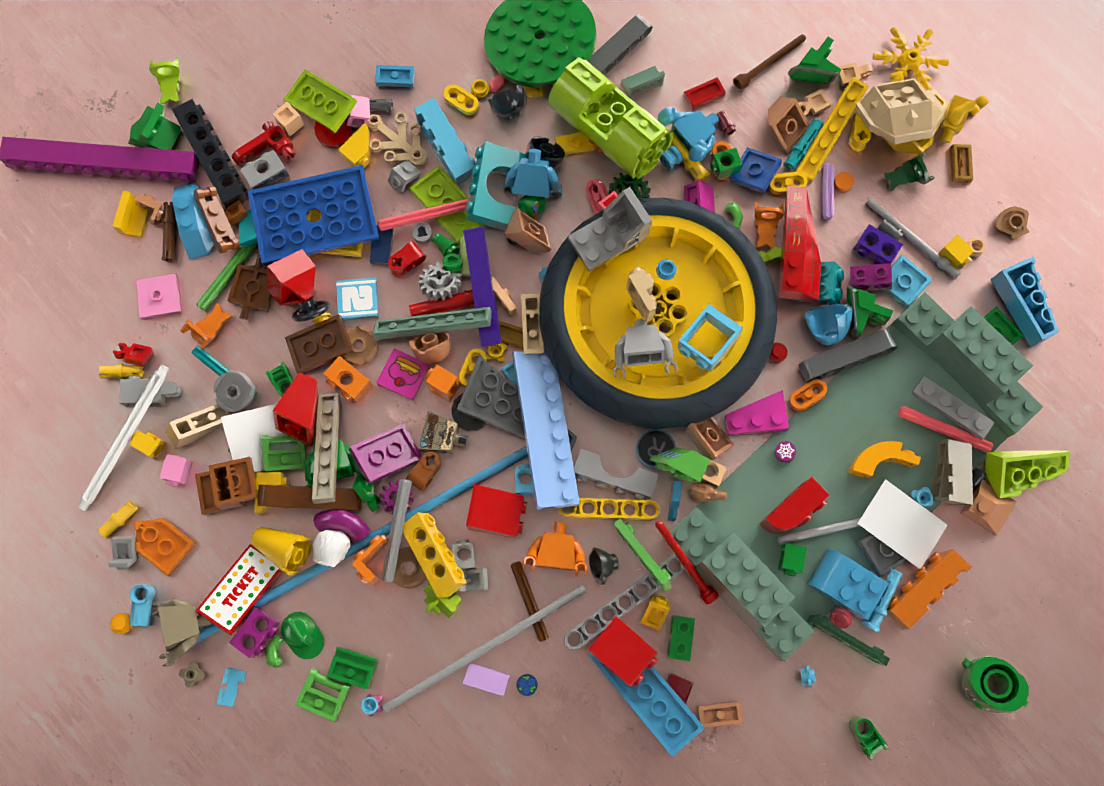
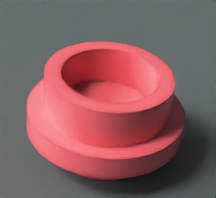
M836 608L831 616L833 625L840 629L848 628L853 621L851 613L845 608Z

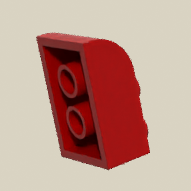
M810 477L768 514L759 525L766 531L775 534L784 533L796 526L800 527L813 517L810 514L811 512L814 514L828 503L825 499L830 495L813 477Z

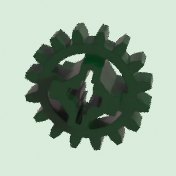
M620 172L619 179L613 177V183L609 185L610 190L608 194H611L613 191L617 193V189L621 193L630 187L638 199L650 198L651 188L647 187L648 181L643 182L644 176L640 179L636 177L633 179L627 173L623 175ZM639 187L641 188L642 195H640L641 192L638 191Z

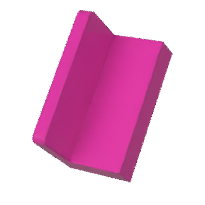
M700 180L684 186L685 201L698 204L715 212L713 186Z

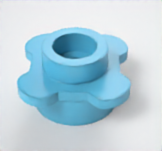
M922 487L921 490H913L911 492V497L921 506L930 507L933 505V495L928 487Z
M807 665V668H801L802 685H809V688L812 687V683H816L815 671L810 670V665Z

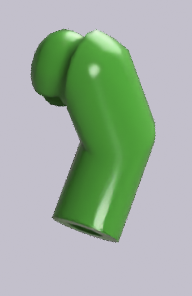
M734 202L728 203L725 211L727 214L732 215V224L740 229L743 219L741 209Z
M277 634L274 635L265 649L266 663L275 668L279 667L282 663L277 650L284 641Z

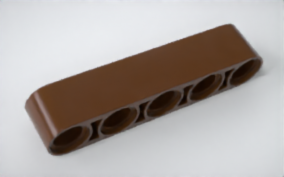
M259 485L257 506L361 510V498L353 488H336L335 502L314 504L312 501L313 487Z

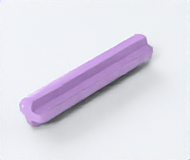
M825 164L822 175V218L824 220H831L834 216V166L832 164Z

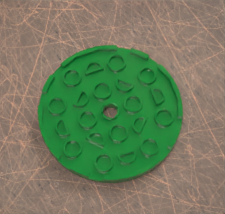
M505 0L492 13L484 34L485 50L491 65L508 81L517 85L522 84L526 87H541V85L551 83L554 85L565 71V67L578 57L582 60H590L597 40L594 17L582 0ZM542 33H544L545 37L541 39L535 38V36L540 35Z

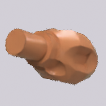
M693 483L690 488V497L699 502H709L716 499L727 500L726 492L718 491V489H715L708 483Z

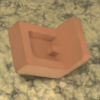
M138 194L135 205L153 213L150 218V224L154 225L155 221H160L164 211L161 210L162 204L155 201V198L148 194Z

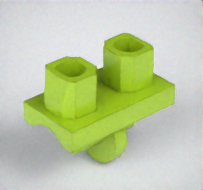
M430 583L423 590L427 595L424 599L428 605L425 609L427 614L433 610L437 615L443 612L450 618L461 601V598L456 593L448 598L437 597Z

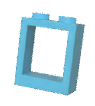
M708 304L679 339L677 348L683 356L691 357L695 360L701 369H707L711 372L740 337L743 328ZM706 321L730 337L712 360L688 344Z

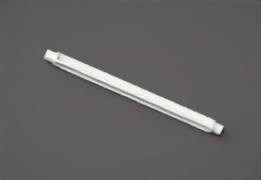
M161 364L158 370L154 372L144 392L81 496V501L78 505V508L86 511L89 505L93 503L104 481H106L127 445L128 440L150 406L155 394H157L166 379L168 367Z

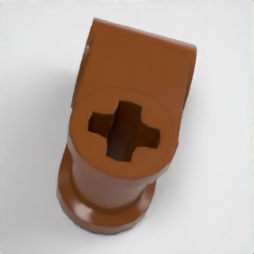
M426 452L408 473L406 480H410L413 486L423 492L441 468V458L435 452ZM428 459H434L436 464L429 465Z

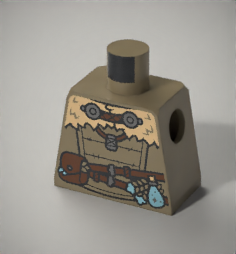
M427 411L418 450L423 453L452 454L455 445L467 446L468 435L458 433V423Z

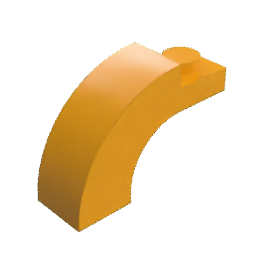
M895 441L880 442L857 455L847 473L868 479L873 476L874 470L880 462L890 461L914 468L919 465L921 457L916 456L910 450L901 451L903 443Z

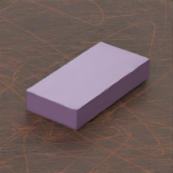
M469 663L463 684L504 696L510 675Z

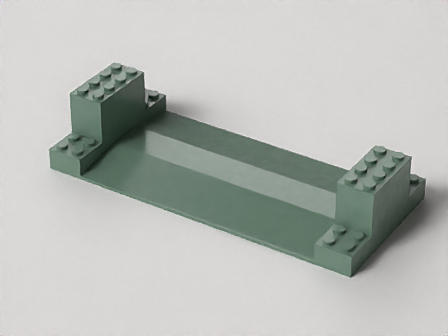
M924 292L886 328L897 345L896 350L838 373L826 384L827 393L822 400L807 410L793 415L788 420L789 429L787 431H776L716 488L718 491L727 493L726 501L716 499L709 502H701L670 531L703 580L717 591L719 597L779 661H786L815 632L813 629L838 605L807 585L828 549L847 556L870 572L874 569L857 543L858 540L870 533L861 526L790 542L789 544L807 547L803 573L796 574V576L784 575L783 570H778L782 545H778L777 537L861 518L885 479L910 498H912L911 492L913 490L918 491L922 487H928L932 493L939 441L954 439L899 417L898 412L901 406L909 407L968 432L911 394L924 376L995 422L984 438L993 443L991 452H994L1008 437L1015 435L1043 408L1018 382L1033 365L972 306L954 320ZM783 441L791 442L796 448L794 459L788 463L779 461L775 456L776 446ZM895 441L903 443L901 451L910 450L916 456L921 457L919 465L914 468L890 461L880 462L876 466L873 476L868 479L847 473L857 455L880 442ZM972 447V470H974L975 467L978 468L986 460V453ZM810 477H813L830 495L825 499L828 503L814 514L811 512L810 514L813 517L800 527L796 526L784 533L775 534L766 531L759 525L768 514ZM934 501L932 506H924V508L932 513L941 503Z

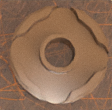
M363 326L347 329L352 348L357 341H362L364 346L361 350H354V352L342 358L355 366L371 362L378 352V340L374 339L373 332Z
M403 547L399 549L393 582L399 587L406 589L416 588L427 577L411 547ZM407 562H412L415 566L414 571L410 574L405 573L403 570V566Z

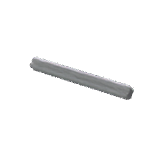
M406 479L399 480L381 580L384 582L394 581L412 484L410 480Z

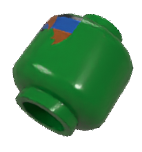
M524 195L518 201V208L533 219H536L545 212L546 200L544 197Z

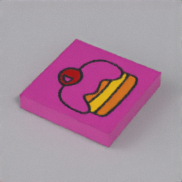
M394 348L376 384L413 401L430 368V364L422 363L417 358Z

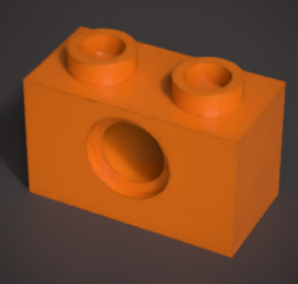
M340 356L324 372L327 378L325 382L333 389L338 387L342 390L341 395L349 402L353 399L358 403L372 386L368 378ZM344 378H352L348 385L342 384Z

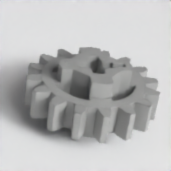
M436 262L434 267L430 264L429 270L423 269L424 275H419L420 281L418 282L422 294H426L428 299L433 296L434 301H437L439 297H441L442 301L445 300V296L452 298L451 293H458L457 288L462 287L461 273L459 271L456 273H450L449 270L445 271L443 264L440 265L439 262Z

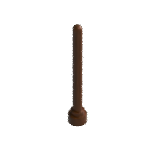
M801 34L748 73L739 74L734 77V86L739 91L744 90L748 87L752 78L806 40V35Z

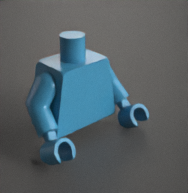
M530 149L528 159L521 158L520 163H515L506 174L502 188L505 190V187H510L513 194L549 198L551 191V197H553L554 193H559L562 196V185L559 183L554 169L549 166L548 161L540 160L541 150Z

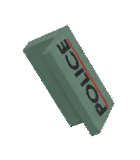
M653 66L622 79L621 84L627 96L631 99L663 85L665 73L664 71L659 72L656 66Z

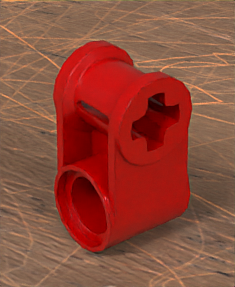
M411 241L389 258L390 272L394 277H403L412 269L421 265L427 256L414 241Z

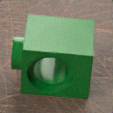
M737 148L714 154L712 162H710L711 170L713 173H716L717 179L740 173L743 165ZM721 162H727L729 166H723Z
M789 543L783 544L778 570H783V574L788 576H796V574L803 573L807 547Z

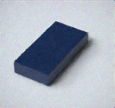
M377 225L380 239L372 241L370 264L388 265V260L391 257L394 228L380 231Z

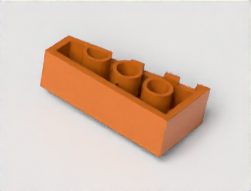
M954 549L939 553L935 552L928 559L930 563L925 568L922 566L921 569L917 570L914 574L916 578L912 582L908 581L901 588L902 593L898 597L894 596L891 599L889 607L886 609L887 613L902 629H910L929 610L927 605L929 603L931 605L943 596V589L946 590L959 581L956 577L963 571L968 572L972 568Z

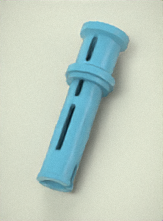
M892 568L890 569L886 579L889 585L869 619L862 621L861 624L877 632L880 631L879 626L884 616L888 615L886 609L904 574Z

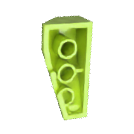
M1070 451L986 452L985 473L998 498L1015 497L1021 495L1022 491L1028 488L1033 489L1037 487V484L1044 480H1051L1067 472Z

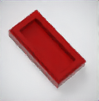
M718 77L684 91L683 95L691 110H694L725 96L726 91Z

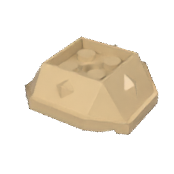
M915 78L873 86L866 96L856 103L855 109L869 131L887 138V141L893 144L932 138L936 129L941 124L946 111L932 91L925 90Z

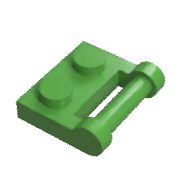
M261 435L264 472L304 469L306 461L304 443L290 436L268 437V435ZM296 443L297 445L295 449L269 450V445Z
M312 668L295 705L335 722L351 689V685L337 682L319 674L318 670ZM314 681L340 692L338 698L313 688Z

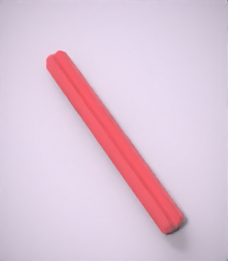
M470 198L378 220V227L380 231L463 212Z
M901 406L899 409V417L959 442L972 444L973 448L985 453L992 451L993 443L990 441L980 440L971 433L909 407Z

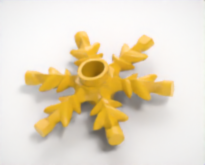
M896 26L892 27L890 32L894 38L890 40L897 44L895 48L901 49V54L897 55L893 50L891 54L883 49V54L874 52L872 59L883 60V65L891 61L892 65L896 61L900 62L901 68H895L894 70L897 72L889 75V77L893 78L890 83L903 81L904 76L908 78L907 71L913 70V78L917 76L916 80L922 84L925 90H932L931 85L927 82L931 78L923 74L927 71L920 69V65L925 64L928 68L931 65L936 69H939L938 65H949V59H938L939 54L930 57V54L926 57L921 56V51L927 50L925 47L932 44L928 40L933 35V31L927 29L923 37L918 34L917 42L914 41L915 48H908L909 41L905 42V33L900 35Z

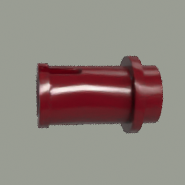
M725 110L718 112L716 115L719 118L718 123L722 128L721 132L726 136L732 135L736 131L735 123L730 121Z

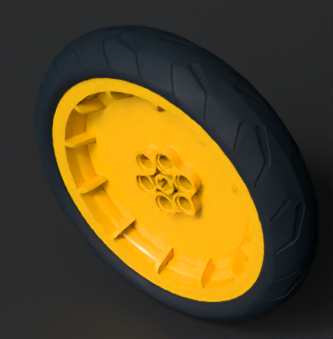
M640 198L638 200L652 220L649 235L640 243L590 272L569 242L568 237L564 240L549 263L542 283L539 303L540 331L546 353L556 372L566 386L587 406L611 419L638 427L661 429L681 427L705 421L724 411L738 401L756 382L770 357L777 325L776 294L771 276L762 257L746 235L724 217L698 204L684 200ZM603 210L583 221L571 234L602 217ZM662 260H670L676 265V275L670 280H663L656 273V267ZM640 267L641 269L644 268L646 274L650 273L654 280L653 290L657 294L654 296L657 302L656 309H660V314H656L655 311L653 320L647 323L649 325H656L658 331H660L659 327L661 326L668 328L669 332L663 334L671 340L674 353L672 359L677 363L678 369L675 372L674 366L668 365L669 374L665 373L666 359L665 363L625 367V363H623V368L626 371L625 378H623V370H617L615 378L613 375V369L617 367V363H615V345L622 335H626L628 327H633L636 320L643 319L639 311L633 307L634 302L626 290L629 273ZM673 294L676 300L671 301L666 295ZM708 304L743 328L740 337L711 372L707 369H701L695 360L691 357L683 356L677 348L679 339ZM678 312L682 315V318L676 319L672 314ZM706 321L688 344L712 360L730 337Z

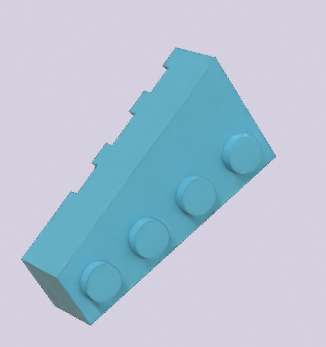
M432 98L414 108L417 124L420 125L422 133L452 180L457 185H460L474 177L472 176V169L476 162L472 156H468L464 143L458 139L455 129L448 122L436 99Z

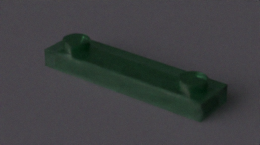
M818 613V615L809 616L807 623L876 664L887 666L890 658L884 655V650L876 646L870 647L829 623L830 619L823 614Z

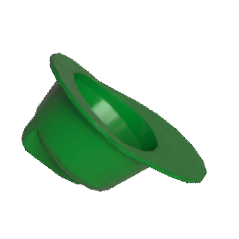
M293 612L283 620L281 625L282 637L295 655L302 659H312L320 654L324 646V637L311 617L303 612Z

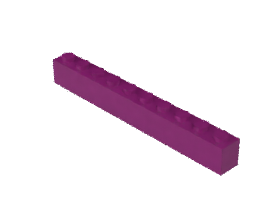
M2 137L0 145V160L6 167L12 169L25 167L29 170L44 169L49 172L62 170L66 173L82 172L87 175L99 173L109 177L121 175L125 178L136 176L147 180L159 178L163 181L173 179L188 183L189 181H197L200 163L195 152L15 137Z

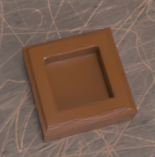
M240 199L224 209L225 215L232 226L248 216L244 203Z

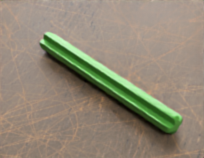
M258 243L244 248L240 247L196 303L197 307L203 311L208 309L234 276L238 264L242 265Z

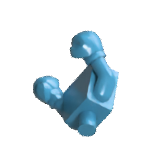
M667 107L658 114V121L664 126L672 124L671 132L674 131L675 135L689 150L688 157L691 161L700 162L712 151L716 132L714 125L719 122V118L715 113L712 112L705 117L701 111L679 112L676 108Z

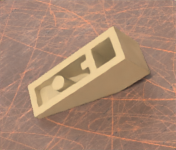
M521 294L524 354H544V343L539 325L541 294Z
M216 404L169 422L166 434L174 449H178L222 427L221 417L232 415L233 413L223 410Z

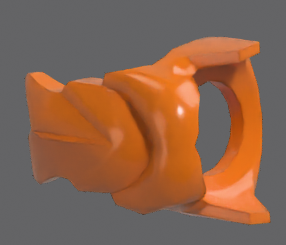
M755 202L754 217L758 236L756 247H776L774 237L778 222L784 216V204H781L780 208L759 207L757 202Z
M217 303L212 313L206 315L202 321L200 320L194 324L188 319L180 332L184 334L191 330L192 338L201 344L200 349L203 350L208 343L215 339L216 333L222 328L223 323L230 319L232 315L228 312H222L221 305Z

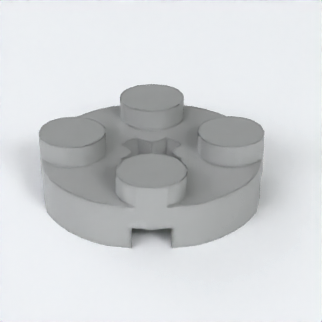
M231 371L220 375L215 381L213 389L216 392L217 399L215 400L217 404L225 411L234 412L242 411L251 404L256 387L244 373ZM236 388L237 395L232 396V391L230 389Z

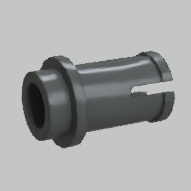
M388 97L385 99H369L370 111H386V113L393 111L392 99Z
M886 219L877 228L897 241L903 236L902 230L896 229Z

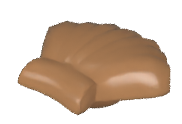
M1017 206L1009 207L999 214L995 226L999 231L1009 234L1012 240H1016L1018 237L1029 233L1027 229L1029 212Z

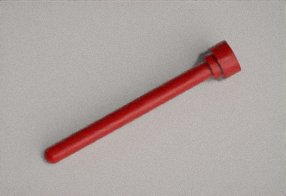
M660 520L657 521L655 527L699 587L700 597L705 604L713 603L719 597L717 591L705 583L664 523Z

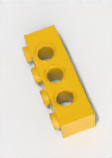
M417 512L404 523L403 534L436 596L450 597L467 582L464 579L463 571L454 560L453 553L447 548L444 536L435 526L434 518L428 513Z

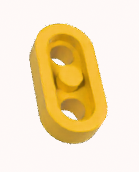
M454 84L445 88L444 98L449 105L465 115H473L478 111V100L474 95Z
M802 172L775 174L768 188L771 193L782 195L786 194L787 186L806 187L808 179ZM775 184H779L781 188L775 187Z
M481 349L471 350L464 360L458 374L459 383L463 387H466L468 381L464 378L465 375L471 376L476 365L472 358H479V355H481L487 361L486 354Z

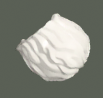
M328 529L320 532L312 545L314 550L312 560L321 565L335 567L340 560L345 559V554L350 549L349 537L344 532Z

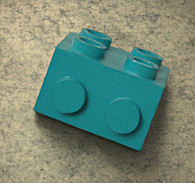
M835 261L821 262L819 301H826L829 305L840 304V300L843 298L841 282L844 280V270ZM796 300L797 302H807L806 300Z

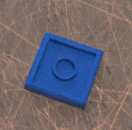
M747 147L741 157L743 165L740 173L730 175L729 180L764 194L780 168L782 159Z

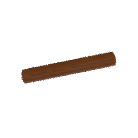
M520 561L511 564V569L527 612L531 616L538 612L539 609ZM543 619L533 624L538 641L547 640L549 635Z

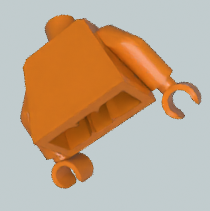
M554 522L553 533L544 532L543 536L537 537L529 547L522 565L523 569L525 565H531V571H534L535 567L575 571L576 577H578V571H584L585 576H587L585 554L579 541L574 540L572 535H565L566 523Z

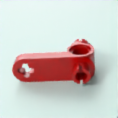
M267 121L269 127L266 123L262 125V129L265 132L234 151L232 159L237 165H243L270 147L278 156H283L285 161L291 160L289 155L293 159L296 153L292 150L293 143L287 137L285 131L280 126H275L272 121ZM281 137L279 141H274L276 138Z

